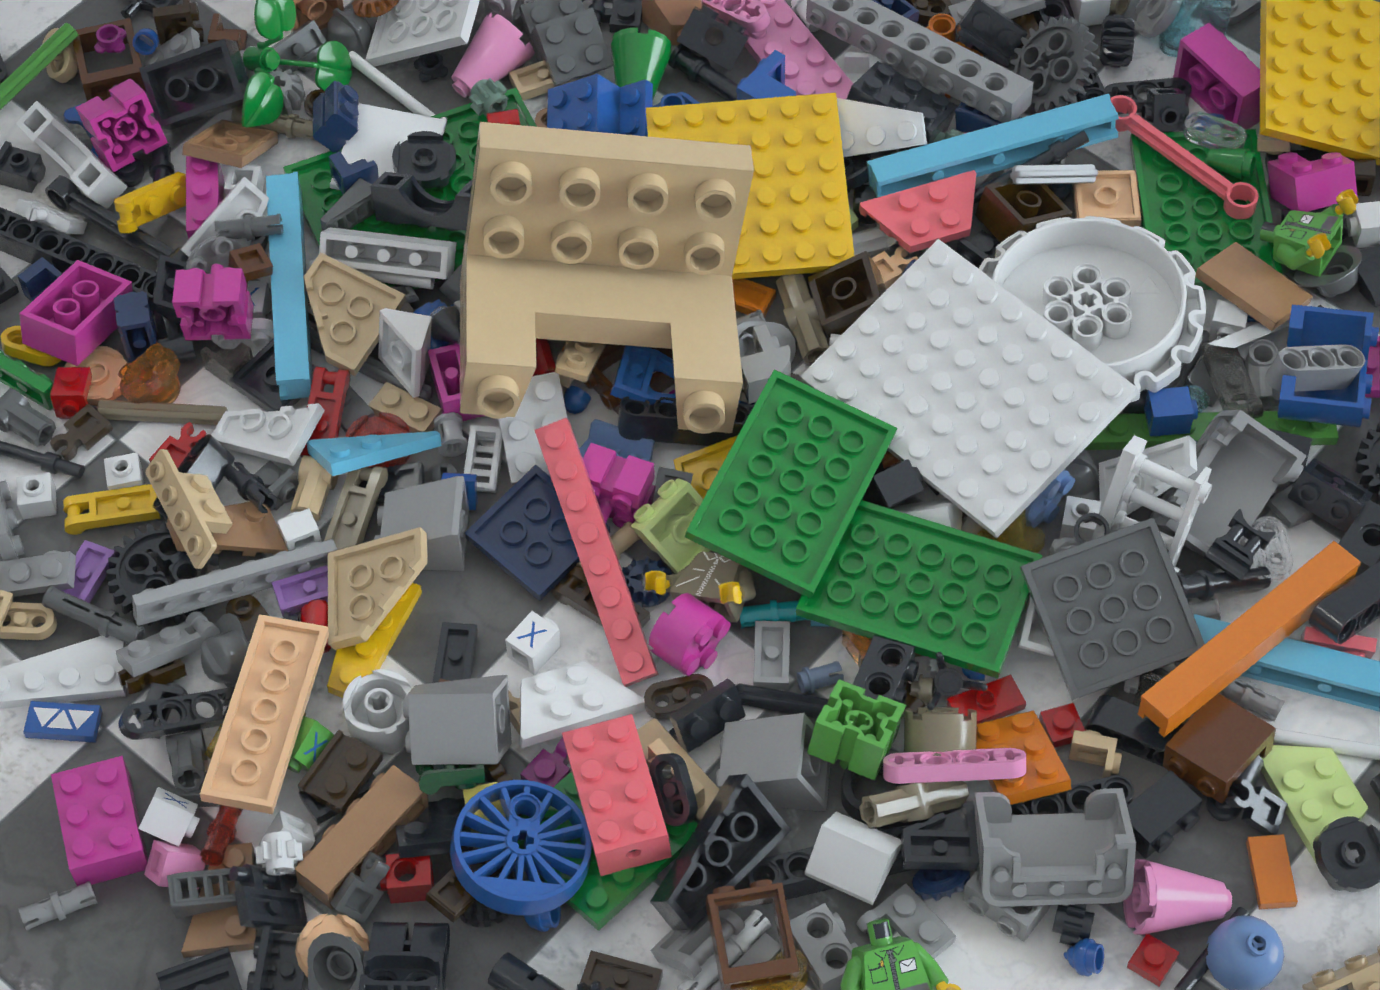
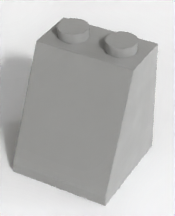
M455 476L385 493L384 506H378L377 524L381 526V534L375 535L374 540L421 527L427 533L428 563L423 570L464 571L467 545L465 532L468 530L470 514L464 476Z
M508 675L415 685L407 696L404 697L403 715L405 718H409L410 730L406 733L405 747L406 752L411 753L412 765L498 764L512 744Z
M805 713L726 722L724 736L720 739L721 761L720 769L716 772V783L720 789L729 775L747 774L773 807L826 811L831 763L807 754L814 724Z

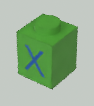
M303 716L287 769L295 773H300L301 769L308 771L334 734L318 721Z

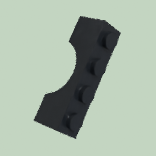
M384 172L370 186L376 221L390 222L393 225L412 224L418 225L421 228L439 227L446 228L449 231L467 229L472 181H469L456 195L455 200L450 201L437 199L428 194L418 184L412 174Z

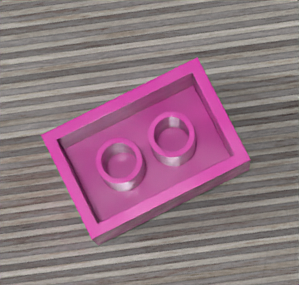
M1210 23L1180 39L1173 78H1183L1190 83L1192 87L1190 98L1206 113L1224 115L1225 130L1250 129L1260 122V69L1247 58L1243 51L1238 50L1227 40L1222 32L1215 29Z
M77 260L19 313L22 343L78 366L118 328L114 298L117 295L133 292L132 282Z
M123 756L51 774L68 866L76 885L79 886L88 881L93 885L145 871L148 857L142 830L138 829L141 823L131 776Z

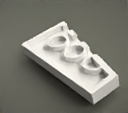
M99 636L0 667V709L29 706L30 701L64 703L126 697V685H120L118 672L124 668L118 663L116 650L126 647V642L112 636L107 638Z

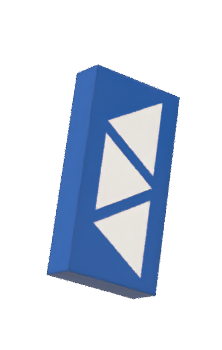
M30 701L23 733L26 738L96 743L102 709L100 705Z

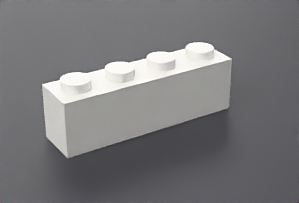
M330 227L320 234L319 254L321 252L354 269L447 279L454 273L456 242Z

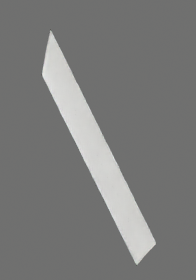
M1290 319L1273 331L1261 323H1257L1208 344L1236 348L1289 326Z

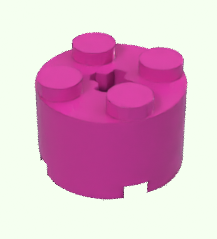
M690 593L681 594L671 602L676 606L668 615L663 611L651 631L648 645L654 648L650 650L654 655L682 674L690 676L701 666L704 669H708L713 664L718 654L715 649L719 641L728 633L731 623L723 615Z

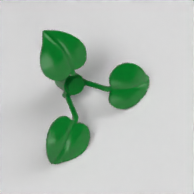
M256 0L254 9L255 26L258 33L269 40L258 42L257 46L248 47L243 54L244 66L255 73L247 83L242 106V127L246 128L270 124L280 116L283 108V93L279 86L273 84L275 81L274 76L268 73L279 65L317 68L315 83L318 88L324 91L333 81H339L344 86L348 85L352 77V62L349 52L338 41H327L320 46L317 52L318 63L280 59L279 54L268 46L282 40L283 31H289L294 27L296 21L295 4L293 0Z

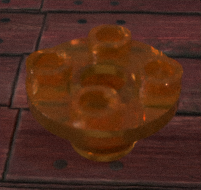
M160 343L151 345L135 361L125 364L120 369L118 376L121 378V394L129 402L135 404L150 400L157 403H173L181 391V383L177 376L180 367L178 356L171 349L163 347Z

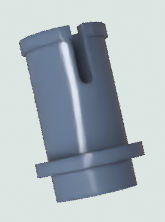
M834 661L833 663L809 669L807 666L803 667L802 671L796 674L800 691L802 693L814 694L815 689L834 685L839 679L844 681L843 674L829 675L842 671L840 663Z

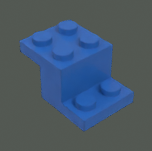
M774 50L767 58H763L758 63L756 69L739 82L736 88L737 100L796 96V91L785 85V55Z
M597 73L548 89L547 128L648 137L646 108L653 107V84L645 79L619 87Z

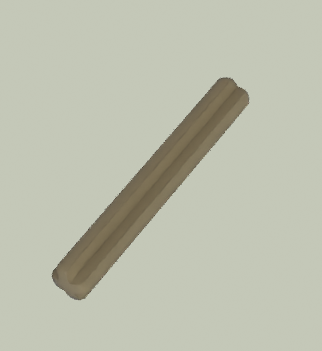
M99 400L97 405V411L103 417L110 420L184 424L190 422L203 425H218L225 411H228L225 406Z

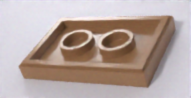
M221 119L185 142L182 155L242 168L278 144L279 133L259 127L246 128L242 127L241 123Z
M1237 242L1198 267L1195 275L1196 278L1271 331L1290 319L1292 304L1308 306L1313 297Z

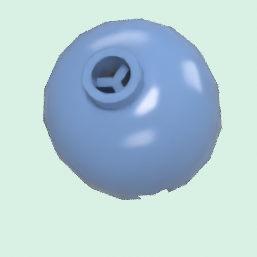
M1233 917L1217 926L1207 941V966L1214 979L1226 989L1261 990L1268 986L1282 969L1285 957L1283 943L1276 930L1266 921L1257 917Z

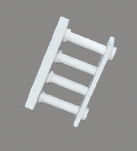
M1134 435L1122 451L1100 515L1107 520L1110 533L1139 523L1127 517V512L1122 511L1125 502L1129 504L1130 501L1179 522L1174 537L1161 531L1160 534L1166 549L1169 550L1168 554L1175 571L1180 573L1181 569L1177 568L1176 565L1199 503H1205L1212 489V484L1208 483L1212 469L1205 467L1198 478L1192 480L1147 460V455L1143 454L1147 441ZM1144 473L1189 493L1185 509L1138 489L1137 484L1133 483L1135 474ZM1103 524L1101 526L1096 525L1091 540L1104 536L1105 529Z

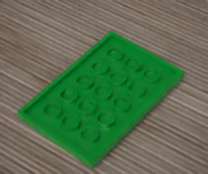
M1256 129L1162 132L1205 164H1207V157L1211 148H1249L1250 152L1256 153V165L1251 178L1244 177L1241 180L1215 170L1233 184L1238 182L1248 183L1258 191L1259 197L1255 213L1247 219L1230 217L1224 210V200L1137 136L1134 134L1130 135L1129 143L1133 169L1136 170L1142 228L1164 239V248L1167 251H1179L1196 272L1198 267L1237 242L1283 275L1281 263L1273 259L1274 243L1260 240V231L1263 223H1273L1261 154L1260 151H1257L1258 138ZM1234 200L1235 203L1240 205L1251 203L1249 200ZM1195 277L1194 285L1201 286L1203 290H1213Z
M774 369L687 528L685 538L806 597L812 598L898 428Z
M862 500L812 598L801 595L796 607V616L873 639L874 635L912 645L915 646V653L936 659L937 652H941L946 663L998 679L1030 595L1020 567L1042 559L1043 555Z

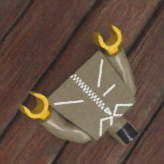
M704 551L698 553L692 562L677 574L666 575L663 571L655 570L645 574V590H655L659 595L670 592L673 600L681 594L690 593L723 615L730 622H738L744 602L754 599L756 595L752 573L745 566L718 553Z

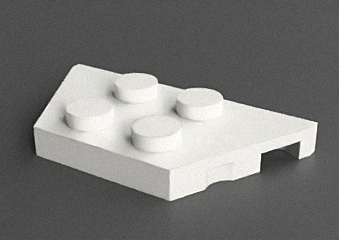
M586 661L524 678L521 680L519 746L522 749L561 737L562 733L644 711V699Z

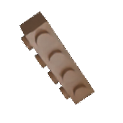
M395 765L386 773H380L372 782L370 790L361 799H355L348 807L346 815L337 824L329 826L312 851H306L303 854V860L297 862L295 873L299 885L332 910L333 906L330 902L349 873L360 876L362 863L368 853L372 852L381 857L396 841L395 826L414 822L428 807V796L420 790L419 783Z

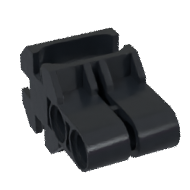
M374 922L369 950L364 952V975H360L359 990H446L445 979L450 948L449 923L415 922L412 940H409L408 922Z

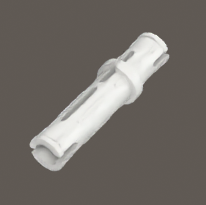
M753 910L752 914L744 921L745 928L738 935L732 934L725 941L729 967L740 956L742 957L766 930L771 928V923L766 917L754 927L763 915L760 911ZM715 952L700 966L701 972L694 979L688 977L682 984L677 986V990H690L692 987H695L693 990H707L719 978Z

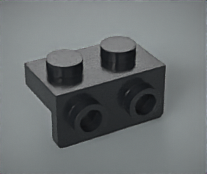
M727 678L670 714L669 716L674 728L669 731V734L689 753L722 732L726 722L739 721L744 718L746 714L736 685Z
M263 925L262 935L256 936L254 941L253 956L254 959H257L255 971L249 972L247 990H305L307 977L299 967L295 954L299 934L274 933L272 925Z

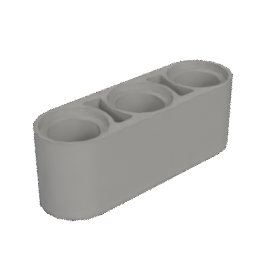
M1346 344L1286 347L1279 352L1267 370L1265 377L1268 384L1278 391H1281L1283 375L1296 376L1295 391L1345 389L1352 383L1364 366L1365 357L1358 348Z

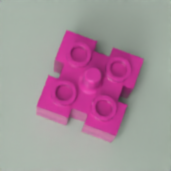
M131 78L109 89L111 97L103 101L96 96L76 107L85 129L94 136L90 140L99 159L112 172L135 161L133 153L142 150L145 154H148L168 143L159 122L150 115L154 111L145 91Z
M213 264L210 274H206L203 269L199 268L176 270L172 304L177 318H181L180 326L185 340H212V335H223L225 340L251 339L254 305L250 292L246 291L247 283L242 268H224L221 264Z
M590 443L583 461L605 524L608 518H612L613 523L619 528L627 522L633 524L636 521L634 518L635 512L645 504H652L655 485H652L655 479L654 463L630 455L625 459L616 456L615 450Z

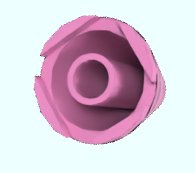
M492 12L488 13L452 75V80L454 81L452 87L458 94L466 98L471 95V89L478 81L491 78L495 83L501 80L509 72L516 70L534 56L535 52L530 42L526 45L523 44L519 39L523 34L510 21L499 14L492 18Z
M1145 859L1135 860L1133 889L1130 896L1123 900L1126 923L1129 928H1136L1133 932L1135 935H1145L1222 919L1232 906L1231 892L1229 889H1226L1223 882Z

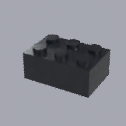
M225 38L139 68L154 111V117L162 129L173 130L242 106L246 86L249 81L237 42Z
M879 61L851 86L846 99L923 113L927 144L933 143L940 132H947L957 107L956 104L950 102L944 95L932 92L923 87L917 80L909 79L895 71L892 66L882 64ZM916 147L903 148L900 150L905 151Z

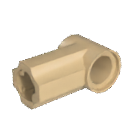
M304 455L299 466V485L290 509L291 513L301 512L309 508L314 520L320 521L329 490L335 489L339 475L332 476L312 456Z

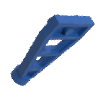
M625 345L610 395L621 399L629 396V399L643 402L648 400L650 405L655 404L656 400H659L661 397L676 398L675 393L656 392L650 387L652 374L655 371L663 372L674 379L673 359L649 347ZM661 400V402L674 403L670 400ZM739 400V403L748 404L744 401Z

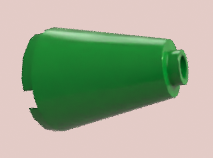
M638 28L622 29L614 33L611 42L615 84L622 87L646 79L653 84L654 100L672 53L671 40L664 34L648 29V34L638 33Z

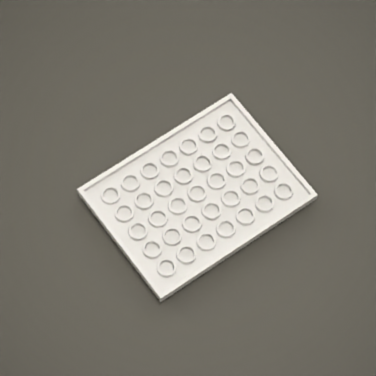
M939 239L800 376L804 384L897 427L896 434L887 451L901 462L909 459L912 467L919 469L923 480L996 539L1138 395L1136 386Z

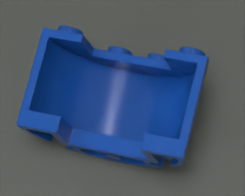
M1292 304L1287 347L1352 345L1363 353L1365 364L1352 383L1345 389L1295 391L1296 376L1283 375L1278 418L1359 428L1361 427L1362 418L1369 419L1372 399L1365 398V394H1371L1373 374H1366L1369 348L1377 347L1379 327H1372L1374 313Z

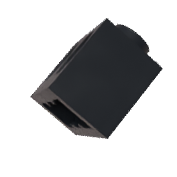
M874 635L853 685L866 689L864 695L877 700L879 695L874 693L884 692L886 694L881 696L905 704L907 697L905 688L908 681L912 683L915 681L919 670V662L915 661V646ZM888 664H897V666H893V667L887 666V665H888Z

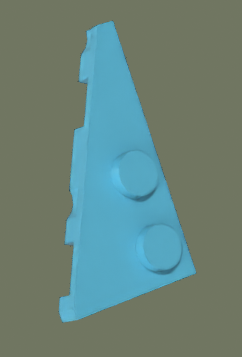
M437 431L314 439L307 442L308 454L332 476L442 446L441 436Z

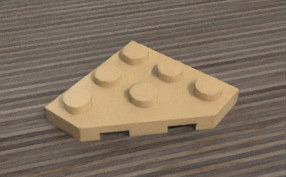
M320 252L304 275V284L327 363L341 370H348L351 375L356 376L379 342L380 310L388 308L400 311L406 302V296Z
M421 527L328 553V645L334 650L366 642L427 565V533Z

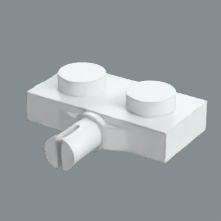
M18 199L15 211L24 214L28 220L30 219V221H35L42 225L46 224L51 226L52 229L69 236L70 234H84L87 222L33 199Z

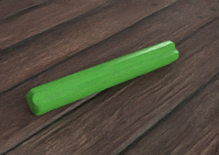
M64 23L0 84V110L78 37L77 31L70 24Z

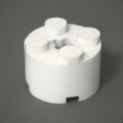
M387 669L373 670V674L364 677L358 676L346 688L343 696L344 714L351 737L380 752L394 754L403 748L406 733L410 731L409 718H405L403 715V700L412 688L405 677L395 671Z

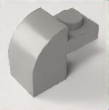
M766 324L753 327L754 350L756 354L740 357L743 378L742 389L748 404L755 403L758 400L774 369L791 377L790 346L780 347L777 336L770 335Z

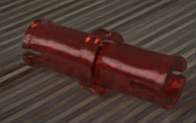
M219 805L220 808L216 818L209 823L207 828L208 838L200 853V856H202L201 860L205 864L210 866L222 864L228 844L234 841L237 834L235 826L243 809Z

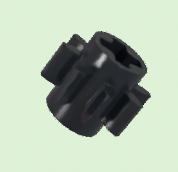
M1087 904L1058 905L1052 932L1061 934L1059 943L1075 946L1079 938L1085 939L1090 937L1095 913L1085 911Z

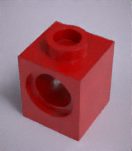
M399 854L386 855V864L390 868L386 876L380 881V887L382 891H388L390 903L426 901V894L434 887L431 855L399 858ZM405 874L415 875L409 881L404 882L398 880L402 875Z

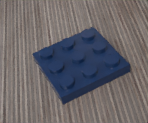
M534 465L465 532V538L539 601L580 562L552 479L537 465ZM606 523L608 532L610 533V526Z

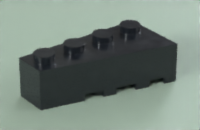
M747 774L729 775L650 900V903L672 930H691L707 914V895L713 894V890L719 887L736 886L791 831V828Z

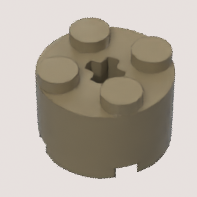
M918 707V715H913L910 708L905 709L904 753L976 749L977 711L968 709V715L964 716V714H958L959 708L935 707L933 710H929L928 707ZM934 753L933 756H941V754Z

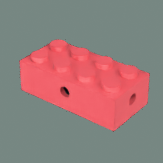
M630 714L563 732L562 736L568 761L587 823L600 876L672 857L667 829L633 715Z

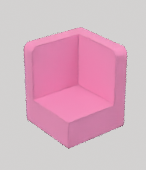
M153 840L144 875L156 885L168 887L167 875L203 871L208 856L194 845L180 843L178 847L167 841Z

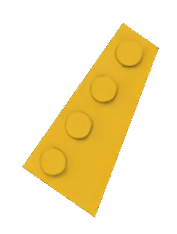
M412 583L366 642L336 650L327 684L329 693L343 698L346 688L355 678L360 675L364 677L373 674V670L381 668L422 594L420 585Z

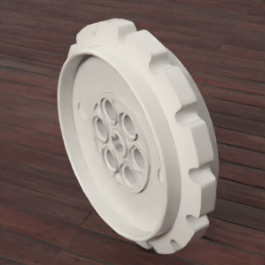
M1094 216L1076 219L1062 217L1037 223L1036 229L1028 233L1022 230L1006 238L996 246L995 258L984 259L978 268L1136 386L1138 395L1131 402L1139 400L1141 391L1147 389L1153 393L1158 392L1180 376L1181 363H1190L1193 360L1202 341V325L1205 322L1206 302L1203 288L1194 285L1196 272L1179 251H1167L1164 248V239L1139 226L1131 227L1122 224L1116 219Z

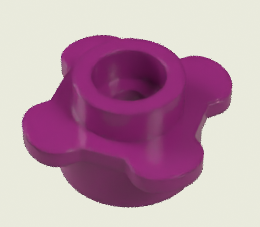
M113 24L103 25L96 32L98 42L94 46L97 53H120L124 51L125 44L123 39L127 36L126 31Z

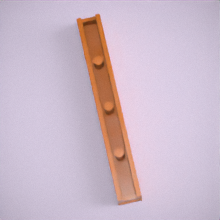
M1333 541L1142 694L1138 715L1142 719L1147 716L1160 727L1159 733L1163 737L1167 736L1308 621L1318 603L1355 578L1361 562L1337 542Z

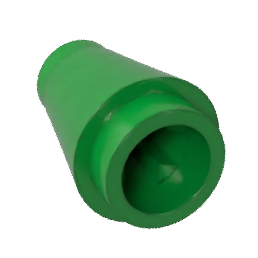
M1211 148L1207 157V165L1215 170L1243 180L1244 177L1251 178L1254 173L1256 153L1250 152L1249 148Z

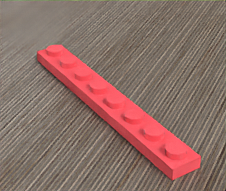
M563 418L535 429L622 683L625 687L657 676L659 674L571 424L567 418Z

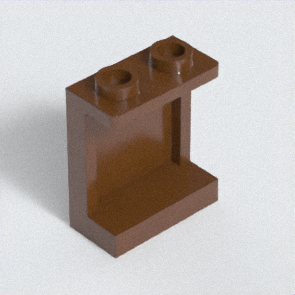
M1218 693L1203 705L1165 745L1163 767L1168 771H1173L1179 778L1196 787L1203 795L1223 803L1226 797H1228L1229 788L1251 762L1258 755L1265 758L1272 751L1276 728Z

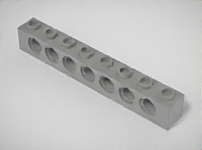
M807 0L806 22L861 49L865 53H870L890 66L923 81L1002 123L1016 120L1031 105L1034 82L872 0Z

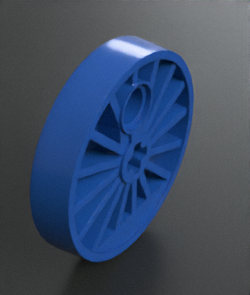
M509 780L486 787L474 795L463 807L452 833L450 844L451 863L461 885L480 903L506 914L535 915L561 906L580 889L590 866L591 838L585 816L578 806L561 791L535 781ZM500 800L505 817L491 804L492 802ZM550 806L559 811L540 825ZM480 809L481 812H482L491 822H489V821H487V820H485V819H483V818H481V817L475 815L474 813L477 812V811ZM519 814H524V815L529 816L530 818H529V819H523V818H520V817L517 816V815H519ZM566 820H569L573 825L554 830ZM464 825H466L480 833H470L461 831ZM580 838L581 844L564 843V841ZM518 839L525 840L524 849H519ZM461 846L479 847L481 849L462 853ZM563 857L581 858L583 861L580 866ZM491 860L474 873L468 866ZM505 865L498 878L489 877ZM554 869L572 878L566 883ZM512 871H515V880L508 879ZM526 871L529 881H523V872ZM538 872L548 883L541 882Z

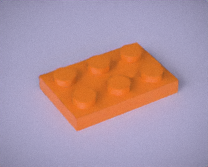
M1034 710L977 724L976 749L1016 748L1026 753L1027 771L1024 776L1013 779L988 780L993 791L1005 795L1010 800L1011 805L1071 790V778Z

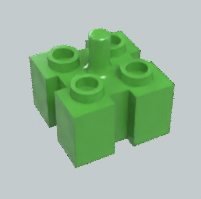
M839 679L829 696L828 704L824 705L815 722L807 754L832 764L839 759L840 766L843 769L848 767V770L875 780L883 765V758L886 756V753H889L897 737L906 705L881 695L878 696L877 700L864 695L866 689Z

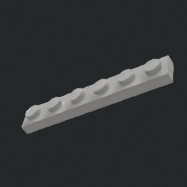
M333 539L313 542L302 548L281 551L273 556L256 561L249 560L241 565L224 570H213L206 575L192 579H181L171 585L156 589H146L139 594L132 595L133 616L137 626L273 588L272 582L328 565V553L338 549Z

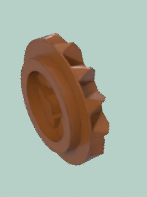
M354 0L352 6L355 15L374 18L391 11L399 0Z

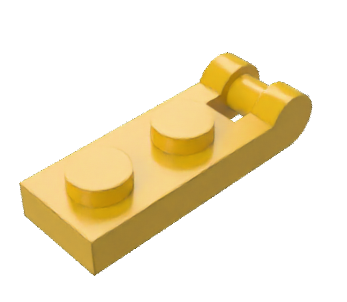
M176 172L114 200L115 211L119 212L120 219L117 221L118 231L120 233L135 232L138 229L137 227L186 206V174Z
M148 484L68 496L63 500L64 512L67 513V518L64 520L65 532L77 535L83 533L86 529L161 519L160 513L153 508L157 495L152 485ZM89 509V513L81 514L84 510Z

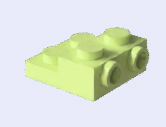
M679 478L675 481L672 479L661 485L657 492L660 497L652 505L645 504L641 506L634 514L636 521L630 526L650 550L656 552L675 574L688 566L698 553L710 551V549L685 538L686 530L701 505L703 498L689 482Z

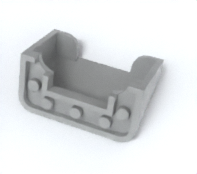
M1223 410L1219 412L1196 444L1197 472L1188 478L1196 480L1203 469L1208 467L1212 469L1208 479V483L1212 484V489L1205 503H1199L1184 546L1204 557L1215 539L1224 536L1230 530L1228 525L1239 509L1242 510L1245 521L1252 527L1277 486L1288 481L1292 483L1300 476L1304 468L1302 462L1306 455L1242 410ZM1171 487L1164 493L1161 499L1185 509L1190 494ZM1153 511L1150 518L1154 517L1159 531L1174 537L1179 522ZM1242 536L1237 543L1244 546L1246 542L1243 539L1245 537Z
M1123 788L1096 790L1086 798L1084 813L1012 815L1010 800L1005 795L997 792L974 793L980 881L983 898L987 903L999 907L1109 904L1121 902L1130 896L1134 880L1136 841Z

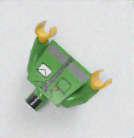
M1347 189L1336 197L1339 205L1333 204L1322 212L1290 211L1281 225L1264 222L1260 231V240L1274 243L1273 259L1276 262L1286 265L1291 270L1297 269L1320 277L1342 243L1343 213L1345 215L1354 213L1359 199L1352 189Z
M879 919L867 923L870 944L852 949V958L847 962L840 983L841 990H961L956 984H948L949 980L939 964L919 943L903 936L892 937L889 919Z

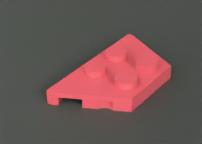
M975 170L861 202L859 204L860 214L864 217L869 215L880 224L879 229L889 237L895 238L898 244L909 253L930 248L938 239L943 243L970 236L976 172Z

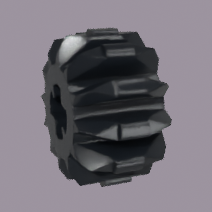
M1114 15L1106 16L1103 20L1100 39V61L1103 65L1120 68V66L1128 67L1131 63L1135 36V24L1132 17Z

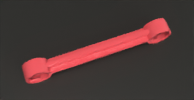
M1117 95L1110 98L1117 112L1129 114L1126 117L1118 116L1115 124L1117 131H1130L1224 200V210L1230 217L1247 219L1255 213L1259 197L1255 187L1244 182L1231 183L1137 115V105L1130 97ZM1234 200H1249L1251 203L1240 205L1235 203Z

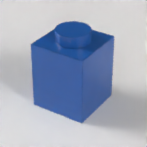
M1188 386L1163 388L1155 393L1148 390L1144 411L1149 435L1161 436L1190 433L1193 420L1198 418V406L1196 400L1191 399Z

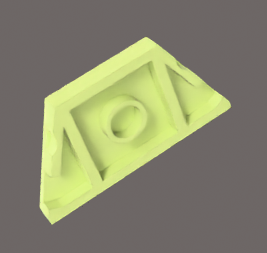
M1273 745L1272 751L1265 758H1262L1264 761L1261 770L1263 776L1274 794L1288 803L1285 813L1315 863L1313 841L1325 826L1342 817L1354 816L1360 818L1358 821H1361L1365 816L1368 806L1332 748Z

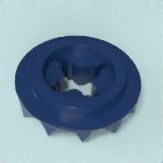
M646 556L644 560L636 561L633 559L630 565L622 568L632 600L641 607L659 605L670 596V592L659 595L655 590L644 591V586H642V581H640L645 573L654 570L663 571L666 575H672L671 568H667L661 559L655 561Z
M920 869L914 875L912 884L915 893L920 894L923 900L933 898L935 901H939L942 897L947 896L951 898V894L964 891V886L970 879L971 871Z

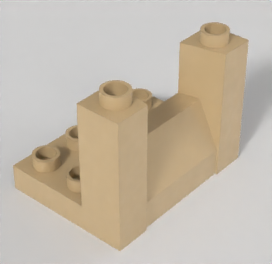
M480 122L460 277V413L485 415L496 419L515 417L536 369V338L672 349L678 429L691 430L701 434L711 432L732 433L743 385L732 273L754 173L751 146Z

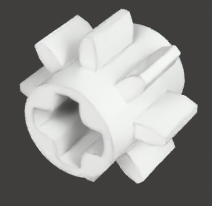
M289 832L268 833L264 835V841L261 842V846L255 847L256 864H262V868H266V873L269 875L294 872V865H297V861L303 860L302 843H296V839H292V834Z

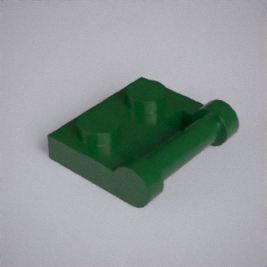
M483 764L415 765L416 772L420 775L418 780L420 790L425 794H435L443 786L455 785L457 789H471L476 787L477 783H485Z

